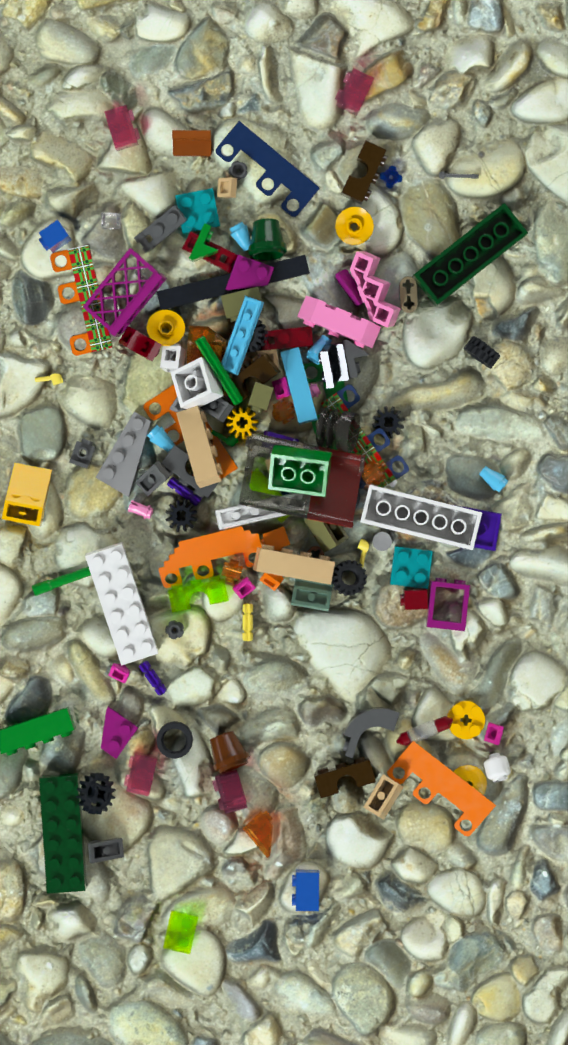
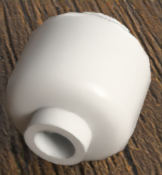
M499 753L488 755L489 759L484 761L487 778L493 780V782L508 779L507 776L511 773L508 758L500 756Z

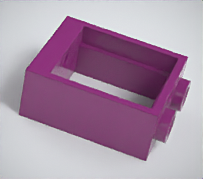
M435 578V581H430L426 627L465 631L470 585H466V581L454 580V583H448L445 578ZM436 587L464 589L460 622L433 619Z

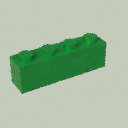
M69 707L0 729L1 754L6 753L9 756L17 753L19 748L25 747V750L36 747L35 743L43 741V744L54 741L55 736L61 735L63 738L72 735V731L76 727Z

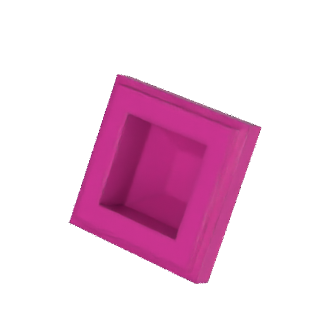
M286 377L272 381L277 400L291 395Z
M248 577L238 580L232 589L240 599H243L256 587Z
M113 663L108 676L126 683L131 671L125 665L121 666V664Z
M489 722L484 741L499 745L504 727Z

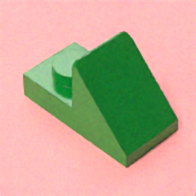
M204 223L189 261L195 262L218 253L217 249L205 245L206 242L210 243L213 236L212 226Z

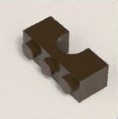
M365 140L357 161L367 167V174L362 178H355L349 175L341 192L342 196L361 205L363 200L368 201L372 192L369 190L371 183H376L380 175L377 173L379 166L383 167L388 156L385 155L386 149Z
M267 353L256 355L251 359L252 364L250 366H242L239 375L233 379L231 378L243 397V401L251 395L246 388L248 377H256L261 384H265L281 372ZM222 387L225 399L228 401L229 404L236 407L237 405L233 404L228 394Z
M362 756L353 759L354 762L346 764V762L338 763L335 765L336 768L328 770V767L318 769L314 777L320 798L338 794L337 782L344 775L352 776L356 781L357 787L375 783L376 780L369 758L365 759Z

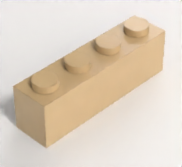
M199 406L177 412V418L196 484L199 488L221 482L220 475L223 474L220 463L217 464L215 459L218 453L215 445H211L210 440L213 439L210 428H207L205 422H208L205 411H201Z
M264 544L263 548L257 547L253 570L331 585L335 562L330 560V556L319 555V558L311 557L312 553L300 551L299 555L294 554L292 549L282 548L281 551L274 550V546Z

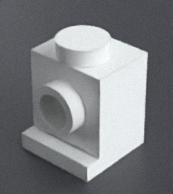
M176 343L171 346H163L160 368L165 372H172L184 366L186 350L181 347V344Z

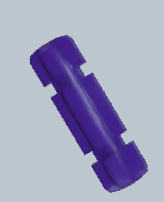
M174 477L167 483L170 488L175 489L186 500L189 499L190 503L195 506L202 499L188 487L179 483Z
M144 661L139 665V668L145 673L144 675L151 686L155 687L157 695L164 694L167 691L166 687L160 683V678L154 669L150 668L149 662Z

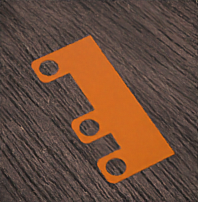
M172 385L146 402L143 408L151 420H157L167 412L170 413L176 423L166 428L165 432L168 434L170 430H176L179 433V439L173 442L177 446L184 439L177 418V412L170 410L171 405L177 398L175 387ZM154 402L159 403L161 406V412L157 415H153L149 411L150 404ZM205 422L206 427H207V428H210V430H211V432H212V428L210 427V425L208 424V422ZM212 435L213 446L215 445L218 453L215 459L217 464L220 463L223 474L220 475L222 479L238 469L220 440Z
M414 741L387 771V775L399 784L404 783L412 772L422 779L421 783L413 791V796L423 804L430 803L436 794L440 793L464 813L455 822L454 827L464 836H470L496 806ZM396 767H401L405 771L403 778L397 779L393 776V770ZM423 787L428 788L431 792L430 797L427 799L421 798L418 794L419 790ZM462 820H469L472 823V828L469 831H464L460 828Z

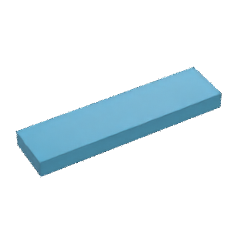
M245 296L221 362L227 372L239 375L264 302Z
M299 347L280 352L299 425L318 420Z

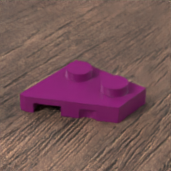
M238 255L226 290L232 291L268 286L274 267Z
M109 706L105 714L101 749L117 759L138 729V726Z

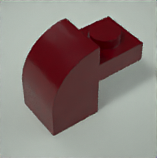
M127 326L118 342L149 361L154 360L162 346L157 341L148 338Z

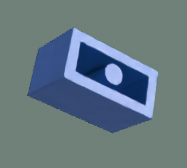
M58 220L39 232L41 236L39 238L40 243L46 251L50 249L52 253L71 241V238Z
M296 870V875H292V886H296V894H292V906H296V911H319V870Z

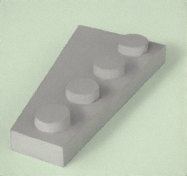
M136 412L132 414L95 477L128 497L149 431L150 420Z

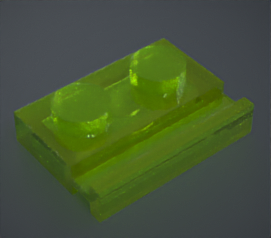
M171 910L163 948L190 954L199 916Z

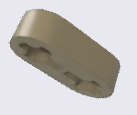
M407 276L399 283L400 307L405 313H413L418 305L417 283L414 278ZM406 280L413 284V287L410 288V294H407L406 287H403ZM407 296H410V302L414 303L411 310H407V307L403 305L407 302Z

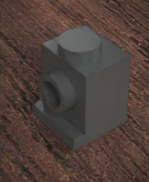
M82 439L81 442L77 441L69 463L89 469L96 447L92 446L93 442ZM82 449L86 451V455L84 457H81L79 455V452Z

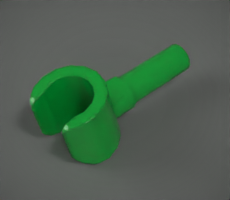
M215 430L211 432L212 435L221 439L230 447L235 446L238 442L232 434L226 438Z

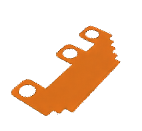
M239 526L179 541V547L174 548L175 553L169 555V560L164 561V567L158 569L163 586L170 588L180 585L182 578L179 568L190 565L192 566L195 579L210 578L214 575L211 560L242 552L246 566L253 567L254 563L248 560V556L251 553H256L257 547L262 548L259 534H251L250 530L244 531L243 527ZM202 565L207 566L209 573L205 576H200L197 573L198 567ZM170 573L175 574L178 578L174 584H168L165 581V577Z

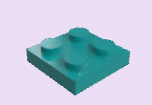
M213 188L175 195L177 207L187 218V221L181 225L183 234L190 233V231H201L204 223L212 226V228L220 227Z
M394 546L390 584L428 589L433 551Z

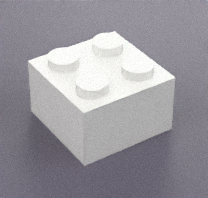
M203 357L170 372L180 408L202 407L224 396L218 378Z

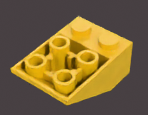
M14 463L2 519L42 526L52 470Z

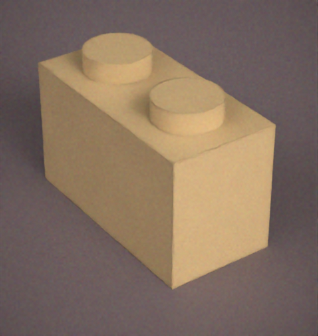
M383 774L365 803L364 808L384 820L402 791L403 786Z

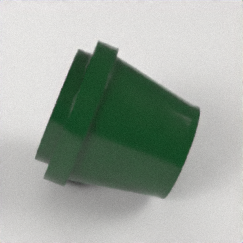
M260 219L253 222L251 245L248 247V252L254 259L262 261L276 260L283 257L287 252V245L283 241L278 220Z

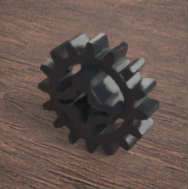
M90 773V776H84L85 781L79 782L82 786L77 788L80 794L76 798L81 799L78 805L83 806V811L94 815L102 814V811H108L107 806L113 805L110 801L115 799L112 792H115L116 789L111 788L114 782L109 781V776H105L104 773Z

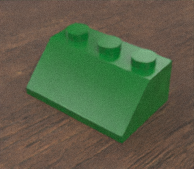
M274 445L270 457L268 489L326 497L332 453Z

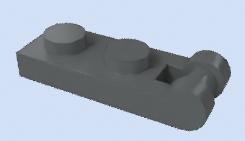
M174 205L145 230L135 236L134 239L137 243L140 242L143 246V251L148 253L183 225L187 218L177 205ZM148 235L153 239L150 243L146 239Z

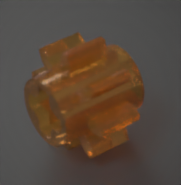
M282 399L273 405L272 415L276 421H282L283 424H286L295 418L293 415L295 407L290 401L285 402Z
M371 461L362 468L364 471L362 478L369 485L373 483L376 486L385 479L383 476L385 469L378 462L374 464Z
M230 559L229 563L224 562L221 576L226 577L225 581L234 583L235 579L240 580L243 566L238 565L239 561Z

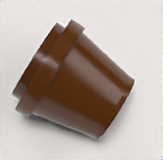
M234 731L226 732L210 739L215 772L219 771L222 774L246 765L248 759L251 758L249 752L245 751Z

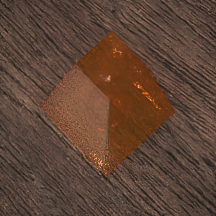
M189 325L187 364L200 357L204 358L195 343L196 339L201 336L206 338L216 356L222 362L226 351V340L209 327Z
M259 809L243 823V829L268 858L271 852L273 823L271 821L273 818L267 810L263 812Z

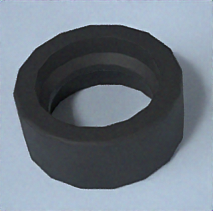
M168 722L161 727L157 734V747L168 758H181L192 747V732L182 722ZM170 729H179L186 736V744L179 751H170L164 745V735Z

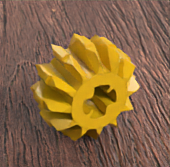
M239 407L240 413L237 414L236 410L233 409L232 413L235 417L227 416L229 420H233V422L226 423L228 427L233 426L229 433L231 434L236 430L235 438H238L239 433H242V439H246L245 432L252 437L253 434L250 428L254 431L258 429L252 426V424H257L259 421L256 419L251 420V418L256 416V413L254 412L249 416L250 408H247L245 413H243V408ZM240 418H245L244 421H248V424H245V428H240V425L237 426Z

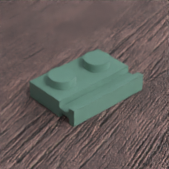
M295 578L291 605L329 611L333 584Z

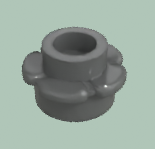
M239 161L233 162L232 166L229 167V174L233 178H237V180L245 178L247 176L246 164Z
M173 620L166 626L165 632L171 639L180 638L184 634V626L181 622Z

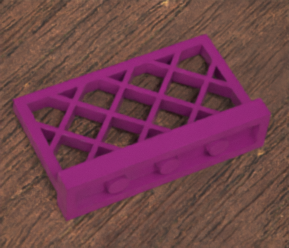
M129 248L84 304L83 308L106 327L114 337H120L127 326L131 324L166 281L167 277L158 272L136 251ZM131 254L137 259V267L127 266V259ZM148 268L153 274L149 279L142 280L141 269ZM137 269L138 280L129 281L128 270ZM124 270L125 282H116L115 274L118 271ZM130 283L139 284L137 294L130 295ZM125 284L126 295L117 296L116 285ZM112 285L113 296L104 297L103 289L105 286ZM117 298H127L125 309L118 310ZM105 299L114 300V310L105 311ZM94 300H100L101 311L95 312L89 307ZM114 312L115 321L110 326L106 322L105 313Z

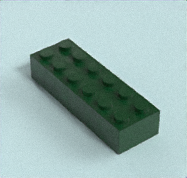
M504 203L417 271L412 277L436 307L523 239L528 232Z
M79 773L43 775L39 778L47 894L86 891L87 888L82 806L78 805L81 799L76 798L80 794L77 791V788H80Z

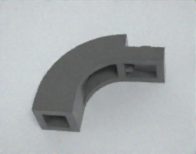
M375 707L366 709L354 716L343 733L345 736L350 737L349 740H345L342 749L345 751V756L353 758L358 740L365 730L372 727H382L394 731L400 714L399 711Z

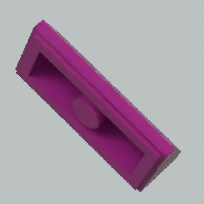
M344 269L335 274V279L356 307L363 304L364 302L357 289L358 285L348 270Z

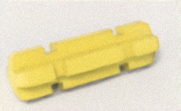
M243 604L244 633L242 634L243 641H252L253 605Z

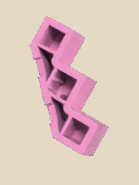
M357 251L350 271L356 280L357 289L362 301L366 305L368 316L373 322L387 328L392 327L396 323L401 308L384 301L391 283L374 276L381 258L366 251Z
M307 295L297 316L304 320L303 324L314 328V325L323 327L329 331V335L339 338V336L349 338L354 341V345L362 349L365 346L373 348L381 329L380 326L369 320L354 316L350 312L333 307L324 301Z

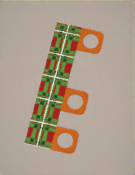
M89 245L52 253L50 259L53 270L61 272L73 269L75 282L62 284L58 287L60 302L62 304H69L80 301L87 333L70 338L72 353L78 356L112 348L108 329L83 308L84 304L98 288ZM59 255H63L67 259V264L62 268L57 267L55 264V258ZM70 287L74 290L75 294L72 299L68 300L62 296L64 288ZM94 300L89 307L95 312L101 311L100 300ZM80 338L86 341V348L82 351H78L74 347V342Z

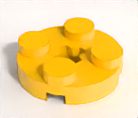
M459 701L447 713V717L453 719L449 729L452 734L460 739H472L478 736L484 728V713L474 702ZM464 715H468V718L471 719V722H468L467 725L460 721L461 718H464Z

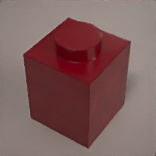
M403 590V594H400V606H404V610L428 609L427 590Z

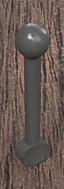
M441 171L439 178L479 179V174H450Z

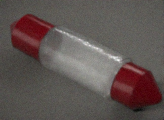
M443 716L408 729L399 735L396 743L407 746L412 741L417 743L435 736L439 732L449 729L453 719Z

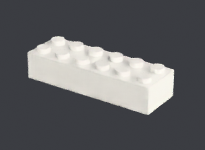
M369 485L360 523L473 550L482 512Z
M123 542L86 553L85 558L121 666L158 654V648Z

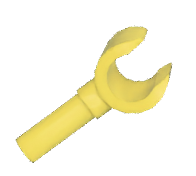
M55 373L50 376L35 377V382L52 380L53 386L63 383L61 374Z
M361 539L357 548L362 550L359 563L362 564L361 567H364L369 542Z

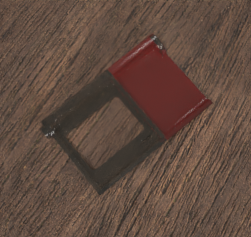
M251 433V436L247 435L245 447H248L238 505L353 528L365 456L257 433ZM274 445L331 452V468L326 497L303 494L301 500L252 491L249 486L254 458L258 456L270 459Z

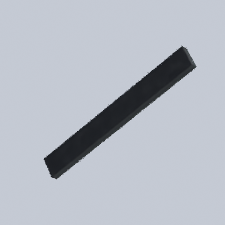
M305 255L266 264L274 267L269 284L310 274ZM229 273L157 291L161 310H167L247 289L227 291L226 286L231 275Z

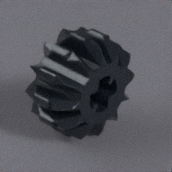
M384 406V414L381 410H377L381 417L373 416V419L377 420L378 423H373L372 427L379 426L386 434L389 432V438L391 439L393 438L392 431L396 435L400 434L396 428L403 429L404 426L398 424V422H403L405 419L397 418L401 411L393 414L395 407H392L390 412H388L387 406ZM386 417L393 420L391 422L393 426L390 428L389 425L387 427L384 426V418Z
M176 500V508L173 504L169 505L173 512L169 510L165 512L172 515V517L165 520H173L169 527L173 528L177 524V532L180 531L181 525L184 532H186V524L193 528L194 525L190 520H198L196 517H191L192 514H197L198 512L197 510L190 512L194 505L190 504L187 508V500L183 501L182 506H180V501ZM185 511L186 520L183 521L181 519V521H179L177 519V512Z

